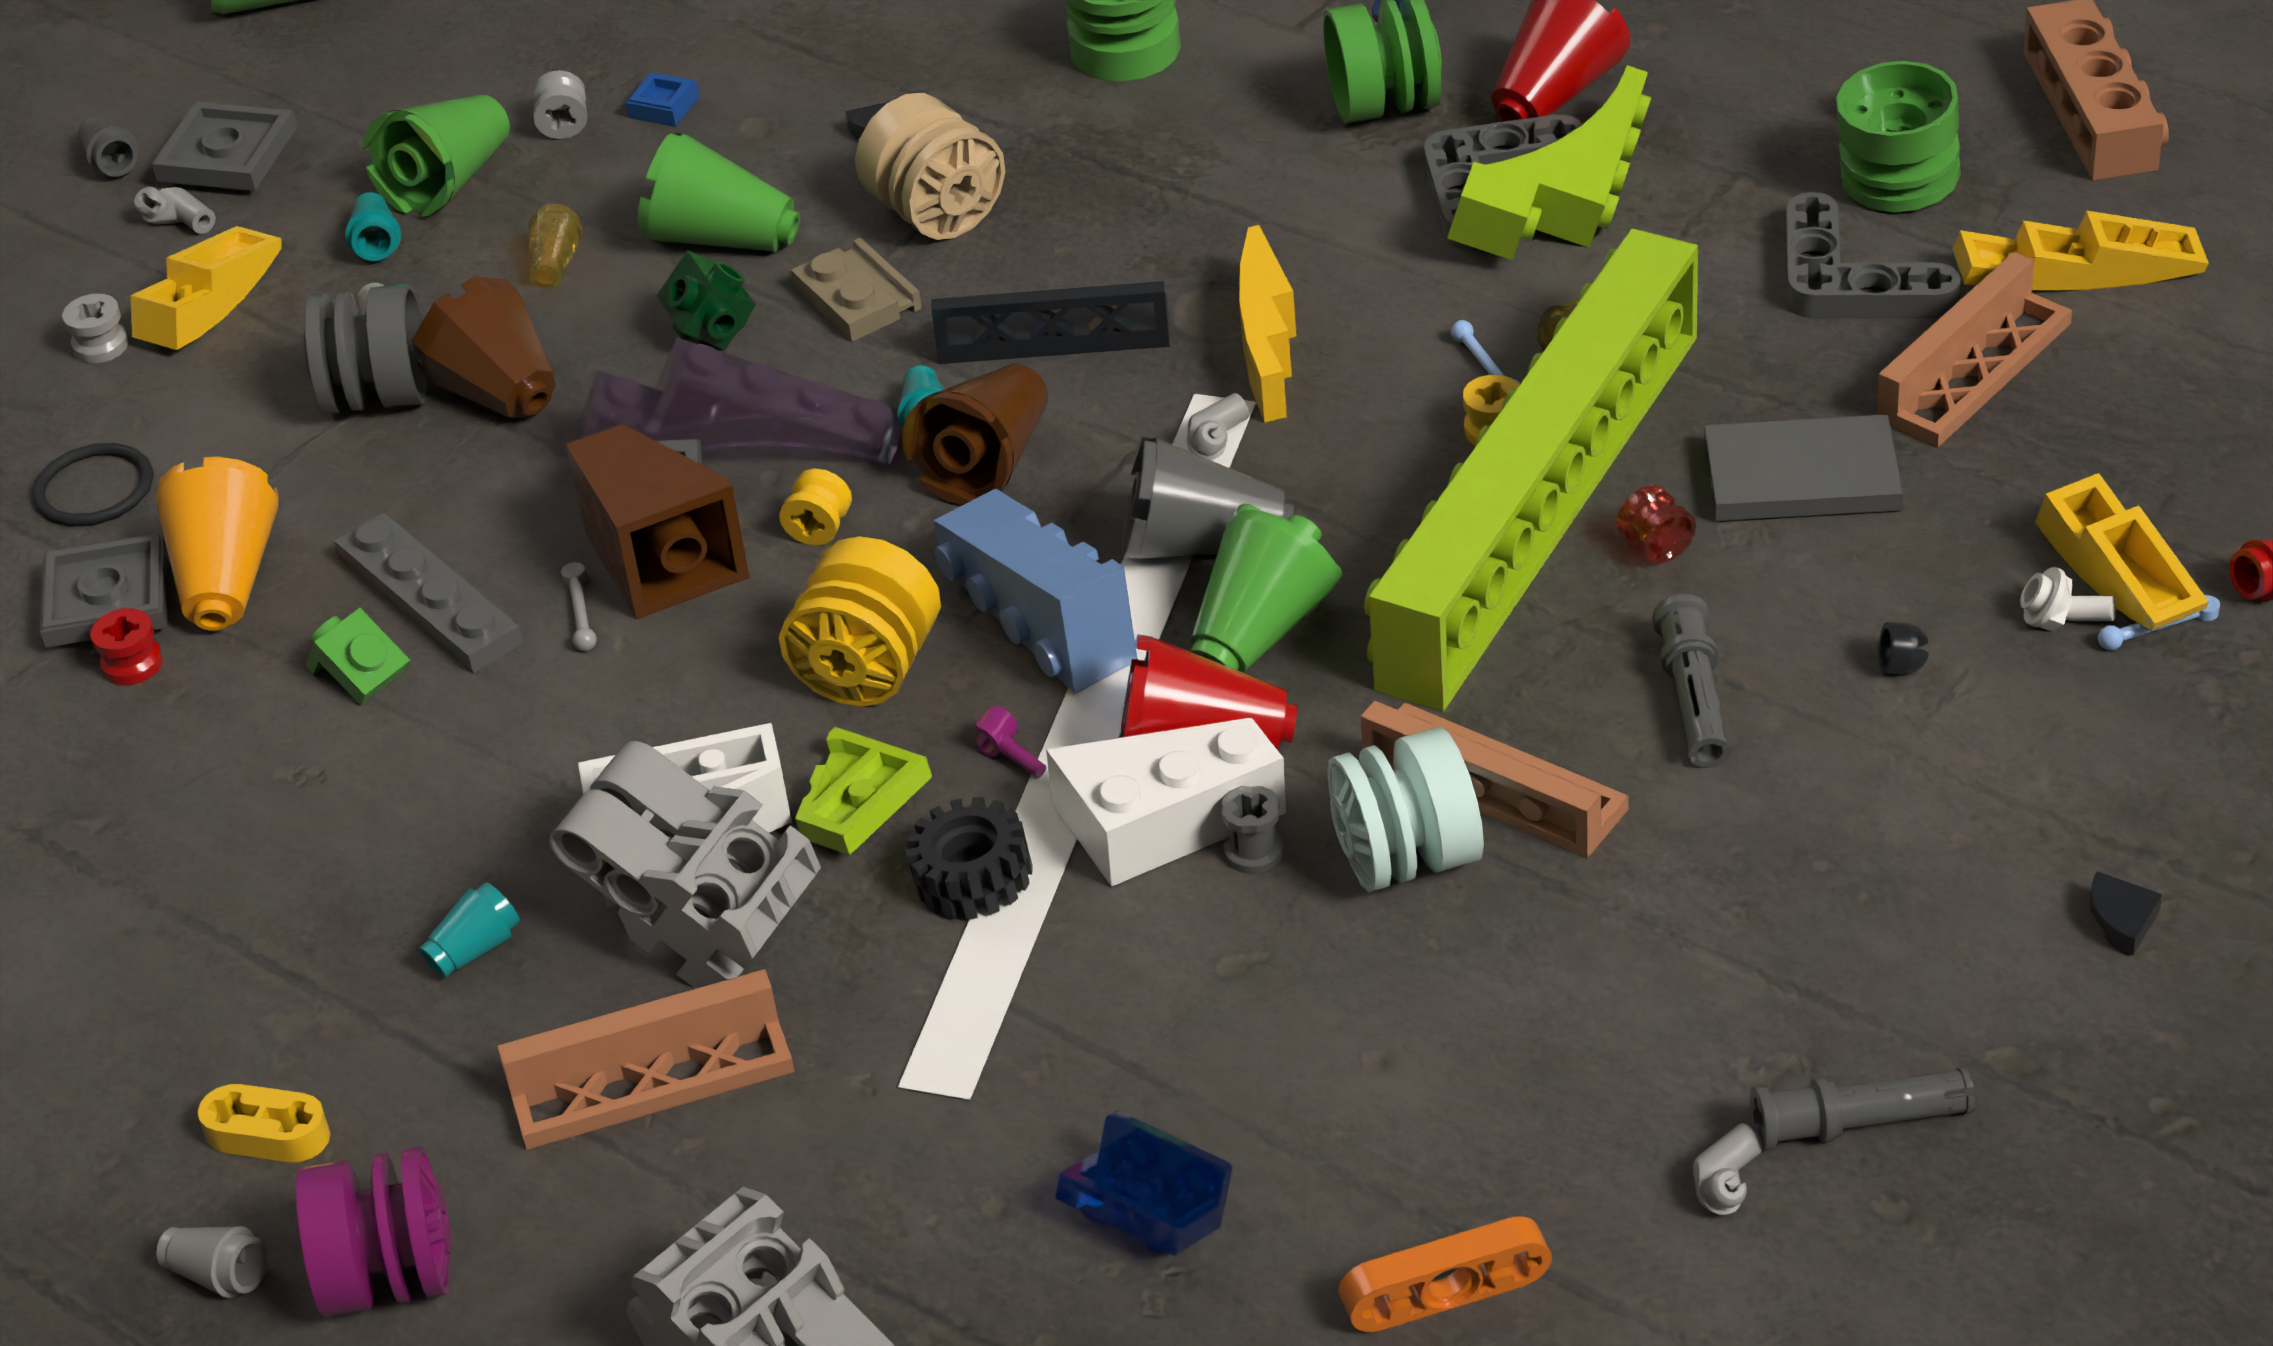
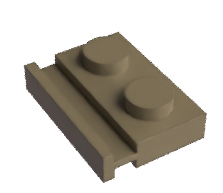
M862 238L853 240L854 248L843 252L838 247L791 269L793 287L851 342L900 320L899 312L911 308L914 312L922 309L919 290Z

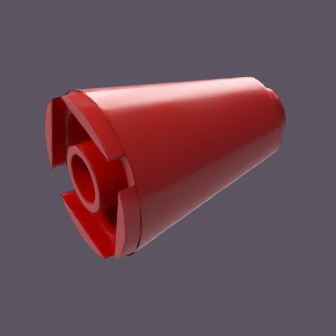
M1531 0L1491 95L1495 113L1500 121L1505 122L1552 115L1616 66L1630 47V31L1620 12L1614 7L1608 13L1596 0Z
M1137 635L1135 647L1138 650H1145L1146 655L1145 660H1131L1121 722V731H1125L1124 737L1252 718L1277 750L1279 749L1280 742L1292 743L1297 718V705L1286 703L1287 690L1154 637Z

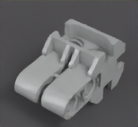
M630 741L622 746L591 784L590 790L581 796L553 830L549 839L552 851L566 867L620 907L617 912L631 941L647 953H650L659 940H661L686 959V962L676 975L695 989L738 977L821 869L809 839L791 825L778 840L752 820L763 804L745 790L716 786L709 790L658 750L638 741ZM730 862L738 865L744 873L735 869ZM694 906L704 910L710 918L699 914Z
M746 1187L740 1188L636 1273L632 1279L631 1288L639 1296H635L628 1302L626 1314L644 1346H895L843 1294L844 1287L828 1256L810 1238L802 1244L800 1249L780 1228L784 1212L767 1194ZM769 1273L776 1278L778 1283L773 1286L763 1287L755 1285L748 1279L762 1280ZM706 1315L716 1318L722 1324L712 1325L707 1323L699 1330L690 1320L697 1316Z

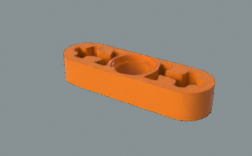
M1522 1216L1511 1217L1361 1263L1343 1277L1338 1287V1294L1352 1325L1356 1329L1363 1332H1378L1527 1286L1538 1280L1548 1270L1552 1262V1253L1534 1220ZM1458 1268L1455 1272L1448 1275L1447 1277L1432 1281L1441 1273L1450 1269Z

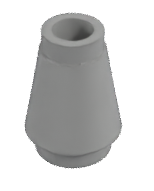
M243 1226L171 1227L162 1234L157 1245V1261L162 1268L171 1270L227 1298L253 1291L263 1279L267 1267V1250L264 1242Z

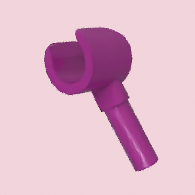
M989 707L975 723L977 731L980 732L976 738L978 751L986 757H995L1002 753L1035 778H1040L1045 773L1047 767L1013 739L1018 732V724L1015 718L1002 707Z

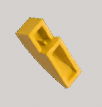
M236 226L166 257L167 279L130 295L132 337L174 350H178L198 339L222 321L253 289L282 249L281 238Z
M2099 473L2045 494L2035 524L2078 576L2100 596H2114L2116 609L2128 618L2152 631L2206 609L2209 601L2141 507L2138 505L2125 510Z

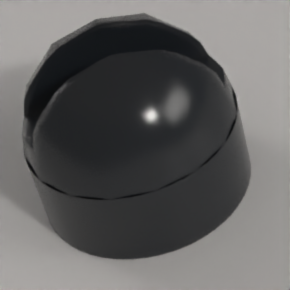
M1885 622L1883 624L1878 644V659L1882 673L1907 674L1916 672L1924 666L1928 660L1929 652L1918 649V647L1928 644V637L1918 626L1898 622Z

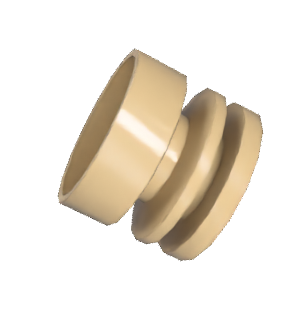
M926 93L904 94L881 108L870 119L862 133L855 156L857 179L865 190L887 208L896 211L904 221L911 223L913 228L921 234L936 240L956 238L973 229L992 209L1001 193L1005 176L1003 152L996 142L987 134L980 132L973 124L964 121L957 112L942 101Z

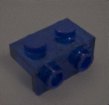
M1115 1111L1105 1118L1099 1151L1060 1173L1055 1199L1080 1210L1082 1215L1090 1221L1109 1224L1140 1239L1141 1243L1150 1250L1176 1256L1221 1227L1233 1168L1228 1161L1121 1111Z

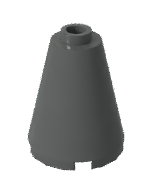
M1142 436L1137 447L1131 475H1135L1131 495L1127 494L1121 550L1124 552V557L1134 559L1218 554L1227 523L1239 505L1243 503L1251 504L1264 512L1286 520L1289 516L1294 515V505L1284 503V490L1156 437Z

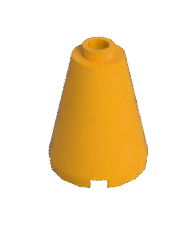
M217 456L203 458V467L185 471L184 462L173 466L160 478L156 490V507L182 613L188 621L204 630H222L235 624L243 617L278 511L279 494L276 487L273 490L268 484V475L261 468L242 460Z

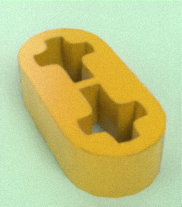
M228 1084L208 1093L200 1102L197 1112L207 1143L214 1150L226 1154L287 1163L303 1162L321 1153L329 1143L331 1135L321 1102L314 1096L300 1092L244 1084Z

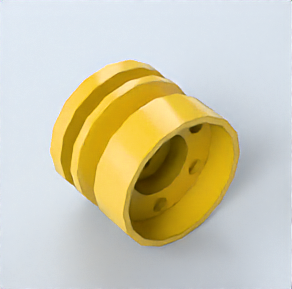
M862 536L838 540L823 552L808 579L805 590L799 594L794 608L790 610L783 623L778 637L782 657L799 680L812 691L830 700L859 707L882 704L897 694L906 673L909 672L917 651L921 649L935 623L941 608L939 588L923 564L909 552L887 541Z

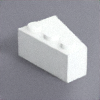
M1252 718L1046 749L1052 805L1111 887L1226 839L1229 836V828L1222 821V799L1231 790L1240 786H1263L1272 790L1279 799V816L1286 813L1284 758Z
M771 723L653 747L709 790L713 786L745 790L763 804L752 820L770 833L792 822ZM615 755L578 763L583 794L590 790L591 784ZM604 895L607 908L616 905Z

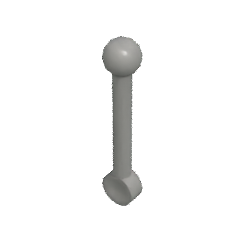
M573 562L561 569V575L564 584L570 587L577 629L573 634L572 642L577 650L587 652L595 647L597 637L593 630L589 629L582 584L587 580L586 570L583 564Z

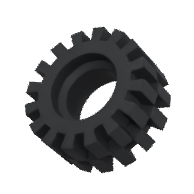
M973 797L969 807H963L961 798L950 801L952 810L945 813L940 806L933 808L929 811L932 821L929 822L920 818L914 824L916 834L909 833L906 840L908 846L906 854L917 895L921 902L925 900L927 908L934 913L942 907L944 917L955 919L959 909L964 910L966 919L978 918V908L986 907L988 914L991 915L1000 911L999 900L1003 899L1009 905L1018 899L1016 889L1025 891L1030 883L1028 875H1032L1033 872L1022 821H1019L1018 814L1012 808L1005 811L1004 803L995 799L986 808L984 797ZM986 853L982 857L969 862H954L958 858L969 854Z

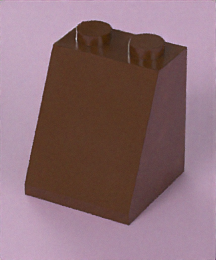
M624 424L566 444L586 536L636 620L750 578L733 487L728 478Z

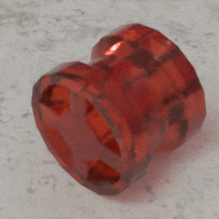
M1648 485L1632 493L1621 506L1616 522L1619 531L1628 540L1637 543L1639 551L1649 561L1659 564L1669 562L1681 555L1693 540L1697 526L1695 518L1682 506L1675 505L1673 496L1660 485Z

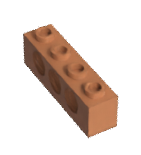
M2071 0L2027 7L2023 53L2092 181L2159 171L2161 147L2167 146L2169 140L2167 120L2162 112L2157 113L2151 103L2146 82L2138 80L2135 75L2127 49H2121L2115 40L2110 19L2102 17L2093 0Z

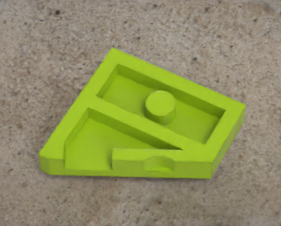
M834 727L828 733L826 739L830 750L825 765H816L810 779L811 791L803 798L795 820L800 833L808 838L809 841L851 855L932 778V773L925 756Z

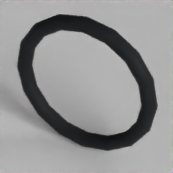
M118 443L90 444L70 450L51 461L37 476L32 496L37 510L53 522L70 526L95 525L118 518L136 507L150 491L154 472L149 458L134 447ZM97 455H117L129 458L139 466L141 471L139 485L127 498L112 507L93 513L72 514L59 511L47 502L45 492L49 481L58 471L75 461Z

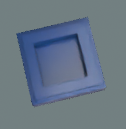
M650 72L626 101L628 118L676 127L700 97L697 81Z

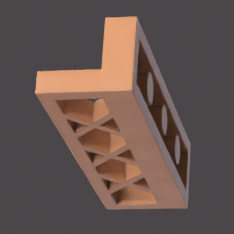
M2013 252L1879 373L1877 415L1888 414L1890 427L1938 448L2071 324L2072 310L2033 294L2034 260ZM2023 313L2045 321L2042 325L2016 327L2015 320ZM2011 346L2012 352L2009 355L1983 358L1982 351L1985 348ZM1978 377L1979 383L1976 386L1949 389L1948 382L1951 379ZM1942 407L1945 411V414L1936 423L1914 414L1917 410Z
M1374 701L1361 715L1362 749L1375 745L1383 752L1393 771V751L1396 740L1442 726L1450 733L1461 752L1473 784L1480 813L1587 859L1629 810V796L1408 703H1404L1397 710Z
M765 969L498 1045L526 1150L795 1072L792 1057L778 1020L772 987ZM765 1038L769 1039L773 1050L772 1054L748 1061L733 1056L741 1045ZM691 1060L704 1065L697 1076L683 1080L667 1076L675 1064ZM627 1080L638 1084L628 1096L612 1100L600 1095L606 1085L613 1082ZM554 1099L571 1103L562 1115L533 1123L529 1109L530 1106Z

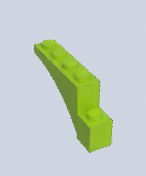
M1627 65L1617 88L1603 107L1582 126L1560 140L1531 153L1501 162L1484 165L1474 161L1447 239L1512 261L1520 238L1531 242L1535 230L1590 248L1597 226L1609 229L1619 197L1616 195H1619L1630 166L1629 162L1641 132L1640 129L1651 100L1650 96L1641 94L1648 72Z

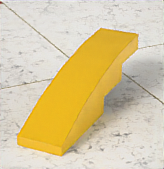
M2087 210L2078 229L2023 220L2015 239L1960 230L1952 248L1964 285L1976 286L2013 252L2033 259L2032 290H2091L2142 285L2204 273L2209 264L2194 227Z
M1256 225L1248 227L1240 262L1239 304L1243 350L1249 383L1263 421L1266 423L1287 418L1284 379L1292 377L1289 339L1297 337L1293 289L1260 226Z

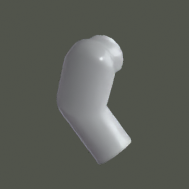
M145 187L135 196L134 207L136 211L142 215L145 221L152 224L184 223L199 234L209 232L215 224V213L182 188L171 187L157 190L154 187Z
M1233 393L1190 416L1187 445L1192 453L1209 460L1216 459L1223 454L1227 443L1226 430L1249 417L1247 404L1239 394Z
M1741 1123L1735 1126L1694 1160L1692 1169L1696 1197L1704 1208L1714 1214L1729 1215L1735 1212L1746 1198L1747 1186L1745 1182L1741 1184L1738 1171L1763 1151V1144L1759 1135L1747 1124Z

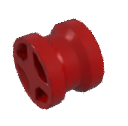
M135 608L114 610L100 617L93 624L90 632L94 649L101 655L99 662L103 676L110 683L117 685L142 683L153 677L160 670L163 662L159 644L153 639L154 629L151 619L144 611Z

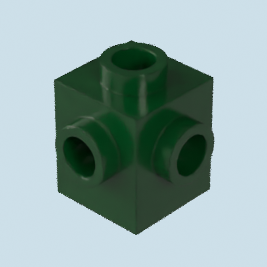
M688 250L656 295L674 320L672 328L680 337L697 346H700L704 341L723 350H726L737 332L746 325L749 315L756 306V303L742 286L745 282L744 277L736 269L724 262H713Z

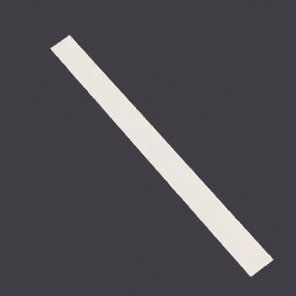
M1194 394L1173 445L1190 451L1187 445L1190 416L1222 400L1224 397ZM1244 400L1249 410L1248 419L1226 430L1227 443L1222 455L1212 461L1230 468L1256 405L1255 401ZM1193 556L1148 559L1124 557L1121 565L1124 566L1135 640L1138 634L1160 639ZM1136 648L1138 660H1145L1146 651ZM1130 665L1076 694L1068 688L1038 758L1039 761L1046 765V771L1040 778H1035L1033 775L1030 776L1015 811L1018 814L1019 821H1022L1033 865L1032 875H1028L1030 883L1025 891L1016 889L1018 899L1011 905L1001 899L998 901L999 912L989 915L987 908L982 907L977 909L978 918L969 919L898 1088L971 1099L1077 841V838L1052 805L1046 749L1119 738Z

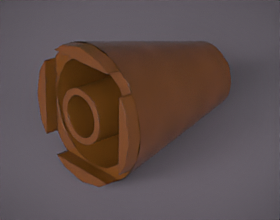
M1011 364L923 398L908 413L902 428L905 457L908 462L914 459L918 468L924 474L919 481L927 490L946 502L964 505L994 489L1002 491L1009 482L1047 406L1048 391L1042 378L1031 368L1021 364Z

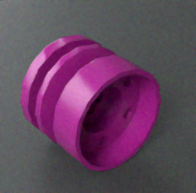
M423 1146L408 1148L402 1151L401 1183H398L392 1160L387 1152L373 1156L371 1188L361 1190L358 1178L348 1160L297 1170L296 1207L304 1263L317 1310L323 1318L371 1309L374 1306L376 1275L386 1274L389 1287L399 1304L410 1302L413 1299V1268L417 1269L422 1289L427 1298L443 1296L449 1292L450 1254L452 1253V1236L448 1209L442 1186L437 1182L433 1174L428 1154Z

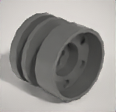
M410 284L371 287L367 294L365 315H361L353 294L348 290L338 292L335 298V308L328 294L316 293L309 295L305 310L304 356L308 376L322 413L326 415L341 414L345 407V398L351 410L355 412L364 411L368 404L370 384H374L380 401L386 408L425 404L428 397L429 379L419 369L417 359H422L414 350L412 339L423 321L417 296Z

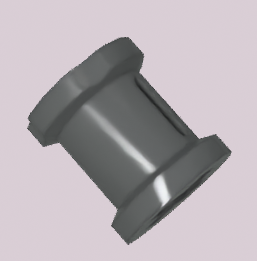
M1240 786L1231 790L1222 799L1221 811L1222 821L1229 828V836L1224 844L1227 863L1233 869L1248 874L1263 873L1276 867L1284 854L1282 837L1275 829V823L1279 820L1278 796L1272 790L1263 786Z

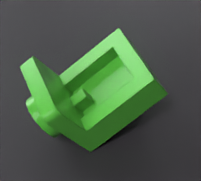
M358 608L342 621L338 616L330 618L313 633L310 638L313 646L305 667L313 675H316L325 668L362 705L403 674L411 660L361 608Z

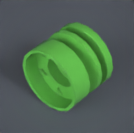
M1064 0L1068 17L1067 30L1072 63L1082 73L1106 81L1124 82L1144 79L1163 71L1176 60L1181 48L1179 20L1175 7L1177 0Z
M1382 0L1379 3L1377 26H1374L1366 7L1362 3L1326 9L1323 14V43L1326 66L1335 105L1341 120L1345 124L1381 118L1384 114L1386 91L1390 92L1393 102L1401 114L1409 113L1413 109L1414 96L1418 105L1423 110L1436 108L1440 104L1441 51L1436 29L1431 21L1424 0H1401L1400 11L1394 0Z
M1910 61L1885 62L1862 69L1843 83L1836 96L1840 139V174L1842 188L1853 201L1870 209L1880 211H1914L1940 202L1955 189L1961 176L1960 145L1957 133L1959 130V104L1956 84L1944 71L1925 63Z

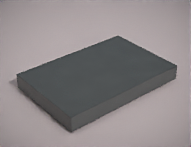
M1888 414L1704 425V443L1716 521L1887 512L1903 509V490Z

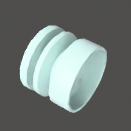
M1442 726L1396 740L1393 751L1394 771L1383 752L1375 745L1360 751L1359 762L1350 752L1335 756L1328 761L1327 777L1335 831L1361 886L1368 893L1390 886L1391 874L1399 883L1414 879L1417 869L1416 848L1425 864L1434 873L1482 859L1484 848L1483 827L1473 784L1459 748L1450 733Z

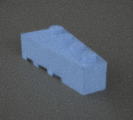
M997 489L934 520L938 546L934 548V557L942 574L950 581L956 579L968 591L973 603L981 612L989 611L1000 621L1006 635L1013 643H1022L1035 655L1040 668L1047 676L1053 677L1056 675L1076 694L1131 664L1132 659H1138L1123 565L1113 559L1102 565L1096 562L1099 560L1095 548L1085 542H1081L1074 547L1070 546L1062 528L1052 522L1041 528L1034 511Z

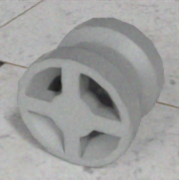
M561 70L551 71L540 76L534 83L532 90L535 126L542 134L549 138L566 139L579 134L585 127L588 118L585 104L586 92L582 81L574 74ZM563 105H568V108L564 110H557Z
M89 294L71 301L65 307L62 313L63 322L66 330L73 335L71 346L74 356L78 360L88 364L103 363L120 356L127 349L129 344L128 335L125 327L119 322L121 317L117 301L112 296Z

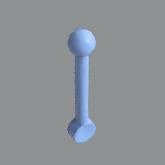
M1466 320L1455 322L1451 328L1452 338L1459 343H1464L1489 375L1505 376L1473 336L1474 329L1472 324Z
M2205 595L2209 601L2206 609L2152 631L2139 623L2120 629L2115 626H2106L2098 634L2099 645L2107 651L2118 649L2125 640L2197 618L2201 621H2213L2219 615L2220 602L2211 595Z

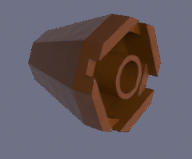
M473 276L461 284L467 292L454 300L447 293L434 301L412 339L414 350L422 359H417L419 369L433 384L507 417L526 418L527 416L539 413L548 405L552 392L556 387L553 372L521 295L507 280Z

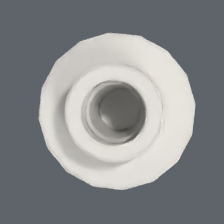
M2051 567L2043 574L2036 573L2029 579L2022 591L2020 605L2024 608L2026 624L2054 632L2065 624V620L2114 621L2116 617V600L2114 596H2071L2072 579L2067 577L2063 570Z

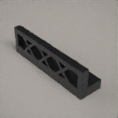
M1164 281L931 299V312L939 364L1170 347L1168 302Z

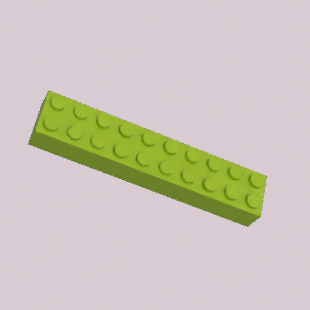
M1632 228L1619 247L1608 252L1602 271L1593 283H1587L1583 287L1578 304L1569 317L1560 319L1555 328L1552 341L1543 353L1535 354L1530 363L1527 376L1519 387L1511 389L1507 393L1501 412L1491 426L1486 425L1482 428L1475 448L1464 463L1459 462L1454 467L1447 488L1437 501L1432 500L1427 505L1421 524L1412 537L1402 540L1399 544L1393 563L1382 579L1376 578L1371 583L1366 594L1364 610L1365 614L1370 616L1371 638L1367 649V659L1373 663L1374 691L1442 712L1445 711L1696 341L1698 245Z

